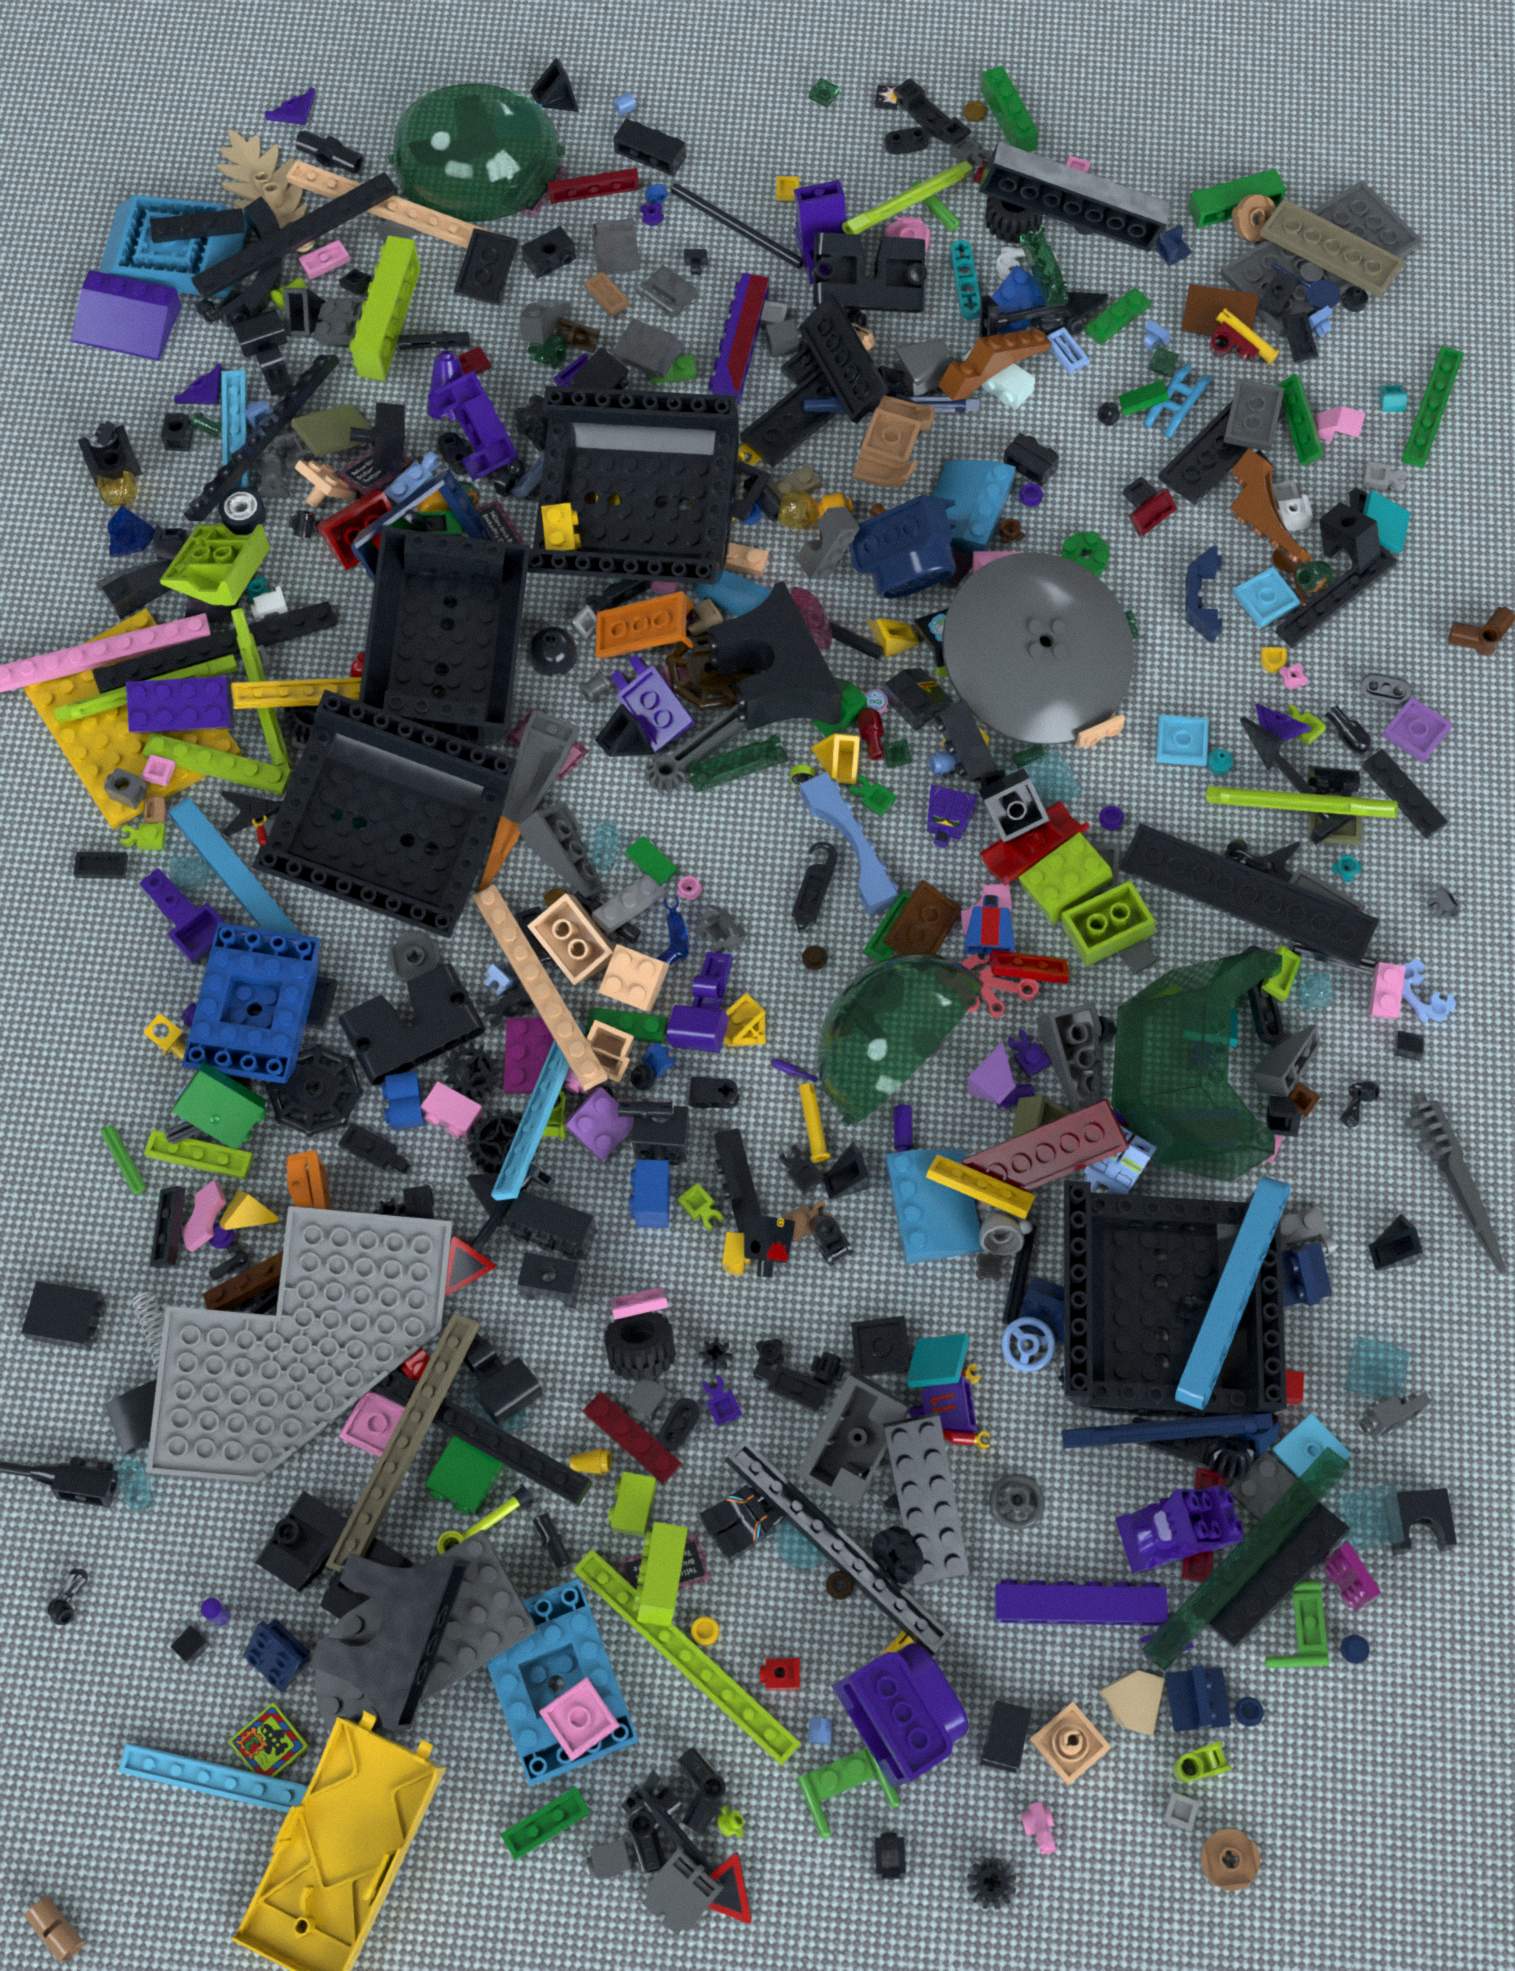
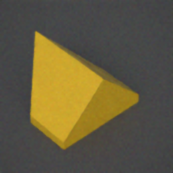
M879 618L877 621L866 619L877 643L883 647L885 658L915 647L920 643L910 623Z
M834 733L810 747L831 779L834 778L837 783L856 784L860 735Z
M237 1189L219 1223L220 1228L229 1230L278 1222V1216L249 1194Z

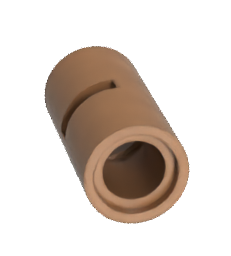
M49 1896L35 1903L24 1915L59 1963H63L71 1958L84 1945V1941Z

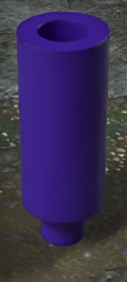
M896 1105L893 1107L894 1149L898 1150V1152L909 1151L913 1148L912 1106Z
M208 1598L201 1605L202 1615L213 1624L222 1626L229 1621L231 1616L230 1610L216 1598Z

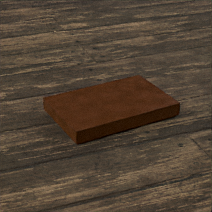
M1189 284L1181 332L1213 336L1221 325L1219 321H1216V318L1225 308L1253 331L1259 294Z
M922 879L918 882L882 942L919 970L925 971L961 913L962 908Z

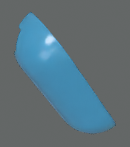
M726 570L723 571V575L716 585L693 583L694 591L702 601L707 597L713 602L715 607L736 616H742L755 609L771 593V590Z

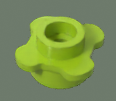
M728 1805L723 1806L722 1814L718 1816L717 1820L719 1829L727 1837L734 1834L737 1838L743 1837V1816L738 1810H732Z

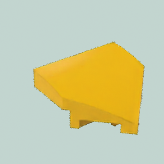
M745 993L726 1011L730 1019L723 1043L727 1047L766 1044L765 1011Z

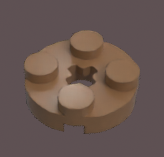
M1250 194L1244 197L1238 206L1233 209L1232 218L1234 226L1242 240L1260 242L1265 239L1259 235L1262 227L1276 210L1273 201L1267 196ZM1254 214H1258V217H1256V223L1253 222Z
M1222 1829L1213 1833L1204 1841L1200 1852V1865L1211 1885L1225 1891H1237L1247 1887L1255 1879L1260 1869V1854L1256 1844L1246 1835L1242 1834V1832L1236 1829ZM1226 1851H1231V1855L1238 1858V1862L1233 1864V1869L1228 1868V1865L1222 1862V1858L1226 1857Z

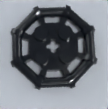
M316 1044L313 1048L299 1052L296 1064L313 1059L314 1062L310 1063V1066L303 1068V1066L298 1067L296 1065L287 1084L270 1082V1084L266 1085L265 1090L269 1094L276 1116L274 1120L277 1124L291 1127L306 1134L307 1137H313L315 1134L341 1125L344 1127L348 1124L347 1119L364 1093L353 1065L354 1060L351 1057H345L324 1048L322 1044ZM322 1059H326L337 1065L334 1068H330L321 1064ZM345 1072L349 1086H341L338 1075ZM318 1084L320 1092L310 1095L311 1093L308 1088L315 1087ZM281 1093H287L290 1099V1104L285 1107L280 1097ZM341 1095H346L348 1098L339 1112L335 1106ZM295 1111L307 1115L306 1123L291 1115ZM328 1112H331L333 1115L332 1118L315 1123L316 1116L323 1117Z

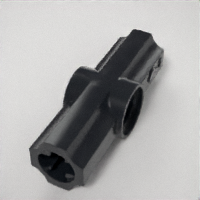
M306 130L300 131L297 135L296 149L316 157L317 161L323 166L332 167V165H335L352 173H358L362 168L363 155L343 147L338 139L332 136H328L325 139Z

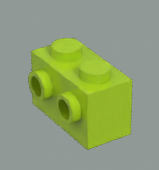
M623 1471L622 1478L616 1480L614 1495L618 1496L616 1506H611L608 1514V1523H612L611 1528L613 1532L646 1537L657 1487L656 1478Z

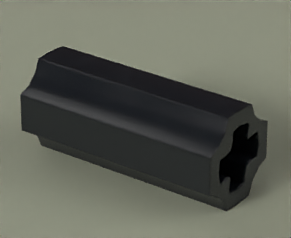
M750 476L745 480L743 487L748 493L757 478ZM767 483L756 504L769 520L775 522L785 515L787 507Z

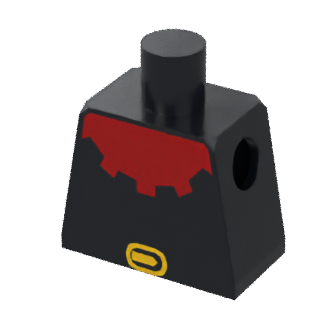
M744 1215V1257L758 1261L757 1277L773 1278L774 1262L787 1263L795 1221L770 1216Z

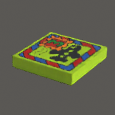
M274 1702L228 1741L252 1772L277 1777L310 1748L308 1743Z

